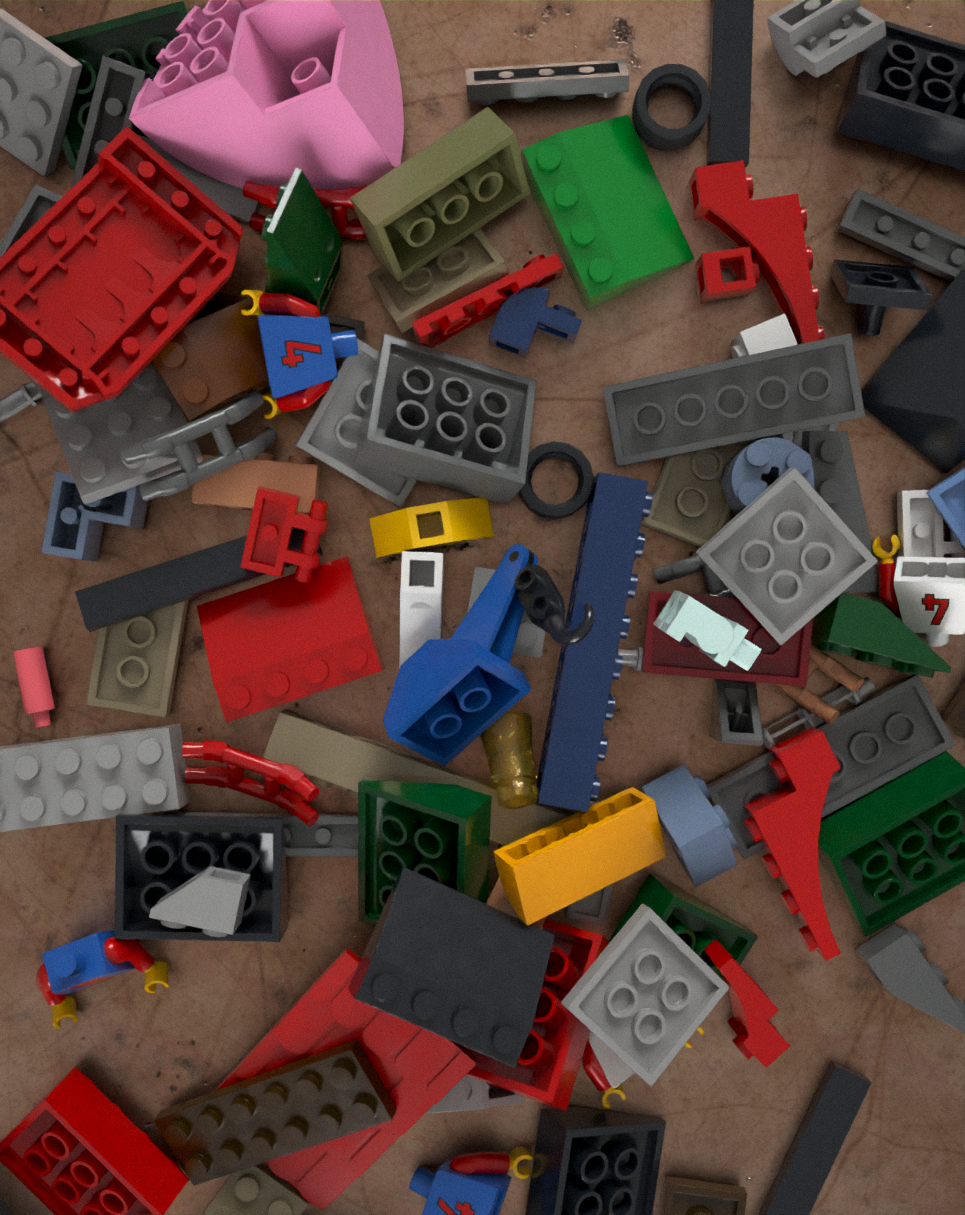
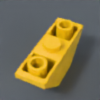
M484 498L442 501L404 508L369 518L376 558L401 554L402 551L413 552L494 537L488 500Z

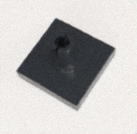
M836 259L833 261L830 275L845 303L862 304L855 327L857 332L872 336L879 335L886 307L928 311L933 294L913 267Z

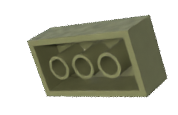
M487 107L350 197V200L374 255L396 281L400 282L530 195V190L515 133Z

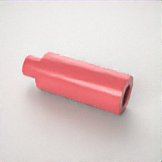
M43 646L13 651L25 715L32 714L35 728L51 725L49 710L55 709Z

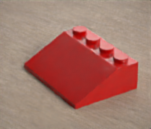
M348 556L314 568L309 583L295 580L294 573L197 606L212 681L226 723L385 669Z
M545 919L542 927L545 931L555 935L533 1026L515 1068L465 1047L477 1058V1064L466 1075L566 1111L590 1030L561 1004V1001L610 942L601 934Z
M76 1067L0 1142V1162L54 1215H164L189 1181V1178L180 1170L178 1164L168 1158L145 1132L139 1130L123 1114L118 1105L112 1103L95 1086L94 1082L88 1076L82 1074Z

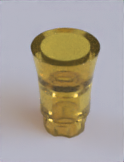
M505 712L480 735L485 749L492 786L496 790L498 805L505 809H518L534 804L538 799L535 784L537 782L532 745V717L524 712Z

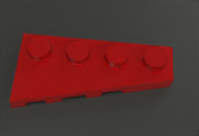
M557 253L546 258L544 254L538 255L525 263L523 269L511 275L508 274L492 284L412 322L416 342L434 349L497 314L502 304L511 295L518 293V291L534 287L543 288L558 280L562 276L564 266Z

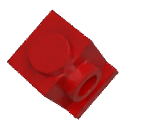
M750 246L702 253L695 264L701 304L709 303L711 300L749 295L760 280L759 263L756 258L752 259ZM721 273H729L733 278V282L724 283Z

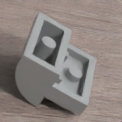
M796 0L767 18L773 45L784 65L795 76L806 70L817 78L822 74L830 72L835 66L853 55L866 50L870 45L886 36L885 21L861 7L860 0Z

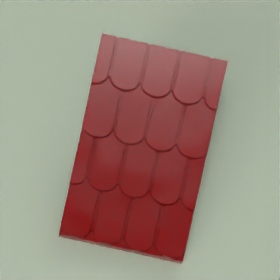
M348 948L338 956L215 1089L224 1088L357 1039L397 1108L393 1119L265 1162L275 1175L287 1180L300 1192L307 1202L321 1210L328 1207L356 1178H359L400 1136L404 1135L477 1064V1058L462 1045L354 999L348 990V986L361 959Z

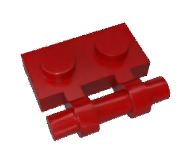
M263 486L258 487L240 567L281 577L284 573L285 564L290 563L297 565L294 579L309 583L313 569L318 568L320 560L317 550L321 533H326L328 519L325 516L328 503L312 500L309 514L297 512L301 496ZM294 527L305 530L301 549L289 547Z

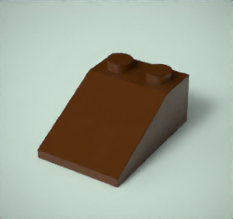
M252 297L185 325L152 360L190 422L219 410L220 407L242 398L253 390L260 391L269 385L257 315H243L241 313V310L252 309L254 304Z

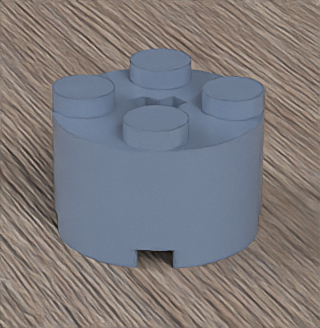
M760 439L741 449L727 463L722 476V492L734 512L738 514L767 488V483L761 481V476L769 474V479L774 482L791 466L795 467L814 488L812 459L805 450H802L799 446L786 439Z

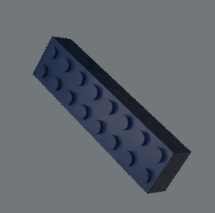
M598 472L593 480L592 493L588 498L565 626L570 631L581 624L584 618L583 607L586 603L592 605L594 623L591 631L579 643L570 646L561 645L535 785V794L539 804L588 812L590 801L597 802L600 778L596 777L597 761L604 762L608 745V737H604L603 727L605 720H612L615 708V696L610 694L612 679L619 680L623 663V656L617 654L620 639L627 638L630 626V615L624 614L626 601L628 598H634L638 582V574L632 573L633 563L636 557L641 558L645 544V534L639 533L641 520L650 514L653 493L647 492L648 481L601 472Z

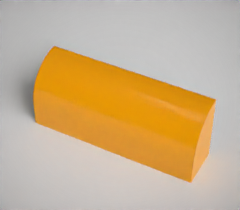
M634 787L590 806L588 812L579 811L493 851L499 877L507 898L519 918L527 926L666 857L655 800Z

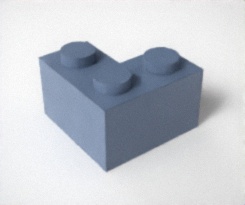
M55 471L41 553L97 561L104 523L143 529L148 501L143 500L139 486H135L84 505L72 474Z
M683 764L642 787L644 794L655 800L659 823L669 837L679 862L695 888L738 865L733 849L738 847L728 828L731 824L719 804L712 807L707 798L711 794L700 775L692 777Z

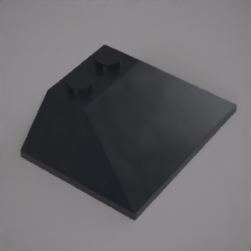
M961 270L861 389L864 409L944 473H948L965 460V270Z

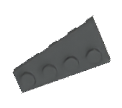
M847 431L802 432V450H805L812 459L815 491L875 557ZM874 564L843 592H879L877 564Z

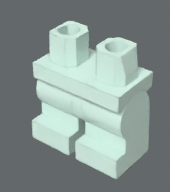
M677 590L673 592L653 625L679 642L685 635L691 643L701 648L699 651L724 667L730 660L748 671L762 650L744 638L749 630L734 621L720 616L689 595Z

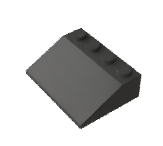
M384 334L360 424L354 463L508 505L525 485L537 380Z

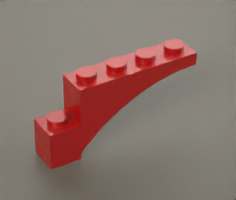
M744 160L695 167L689 180L694 220L703 219L737 248L750 246L752 259L756 258L759 263L760 277L767 285L781 315H786L797 344L825 339L823 327L817 324L815 311L819 307V293L817 287L812 286L810 271L813 268V253L811 247L805 244L804 231L807 229V213L804 206L800 207L798 194L750 200L754 192L753 179L751 174H746Z
M811 727L769 748L774 759L769 762L770 768L780 784L785 782L786 785L744 805L749 818L743 821L754 842L761 840L767 852L766 855L762 856V860L773 879L779 877L785 888V891L781 892L780 896L791 915L797 913L803 924V927L799 928L798 932L805 946L810 952L816 950L827 961L841 954L830 929L822 900L818 872V839L821 815L833 773L841 769L823 731Z

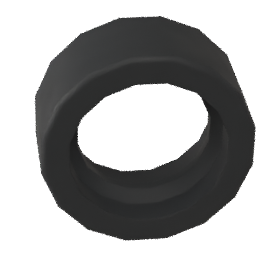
M683 64L662 65L650 71L642 79L633 102L632 120L637 133L647 144L661 150H677L690 145L700 135L711 111V92L706 80L695 69ZM661 87H677L685 91L692 98L695 105L692 120L686 126L679 129H669L657 124L648 112V101L655 90Z
M553 441L538 445L529 452L526 481L519 491L520 499L529 511L541 518L557 520L571 516L585 505L592 493L594 476L591 463L582 451L569 443ZM553 457L562 458L571 463L577 471L579 479L578 488L573 497L567 502L557 505L548 504L539 499L534 493L531 484L532 473L536 466L543 460Z

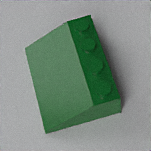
M629 115L562 131L521 150V159L528 186L586 310L695 259Z

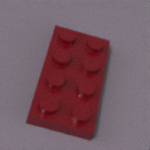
M648 590L641 671L643 673L794 686L807 685L813 618L785 643L780 645L738 598L684 593L720 616L734 621L749 630L744 638L762 650L747 671L730 660L724 667L699 651L701 648L691 643L685 635L679 642L653 625L673 592Z

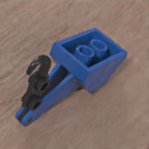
M522 544L511 546L451 639H429L400 666L383 717L388 737L446 766L531 690L524 672L509 664L524 609L534 625L548 632L558 644L570 646L579 643L591 631L594 623L592 605L586 603L583 607L584 618L581 624L573 630H567L564 624V600L549 573L537 565L538 558L536 554Z

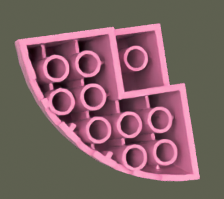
M209 0L203 10L198 6H194L176 28L179 36L175 37L165 49H161L157 55L156 60L161 64V67L153 81L150 78L144 80L142 89L135 98L129 119L149 139L182 163L216 180L242 189L246 181L280 187L282 183L288 184L295 167L303 170L313 189H347V187H359L366 184L368 186L401 164L404 135V109L400 74L380 0Z

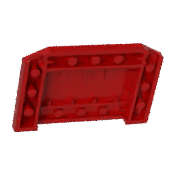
M126 126L98 153V163L0 257V353L71 412L119 396L231 278L243 227Z

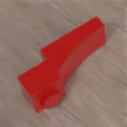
M715 939L704 950L719 969L725 983L730 987L728 991L733 1016L727 1022L737 1035L732 1041L748 1060L755 1056L767 1068L790 1047L776 1027L769 1021L779 1009L762 988L719 941Z

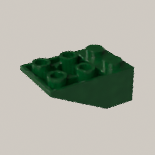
M295 167L289 183H282L276 201L277 209L274 216L267 215L262 229V240L267 241L263 267L268 269L269 272L265 293L294 295L316 305L322 316L342 269L343 239L303 170Z
M841 593L813 617L811 640L818 642L817 647L823 652L853 657L854 652H857L855 660L892 668L895 662L894 670L929 678H933L935 671L950 673L951 671L949 664L882 603Z

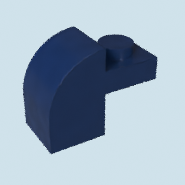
M537 287L523 289L511 295L502 304L489 334V345L526 359L536 330L574 344L582 320L576 318V313L567 307L554 305L553 308L546 306L550 290Z

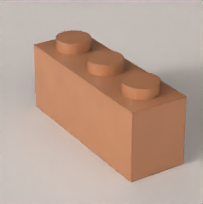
M210 448L208 455H202L203 461L220 454L219 449ZM261 453L251 460L240 462L193 484L192 503L206 507L253 511L257 488L263 486L301 496L297 512L309 514L312 500H320L323 469L318 465H314L313 458L289 456L288 462L273 461L272 454Z

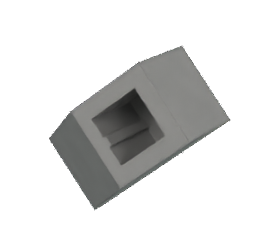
M210 866L162 897L151 908L149 918L161 920L162 925L170 928H184L186 925L202 928L204 934L213 937H225L227 934L233 935L242 920L251 874Z

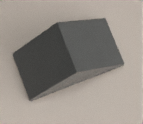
M714 680L710 725L711 738L720 743L762 746L763 735L756 682Z

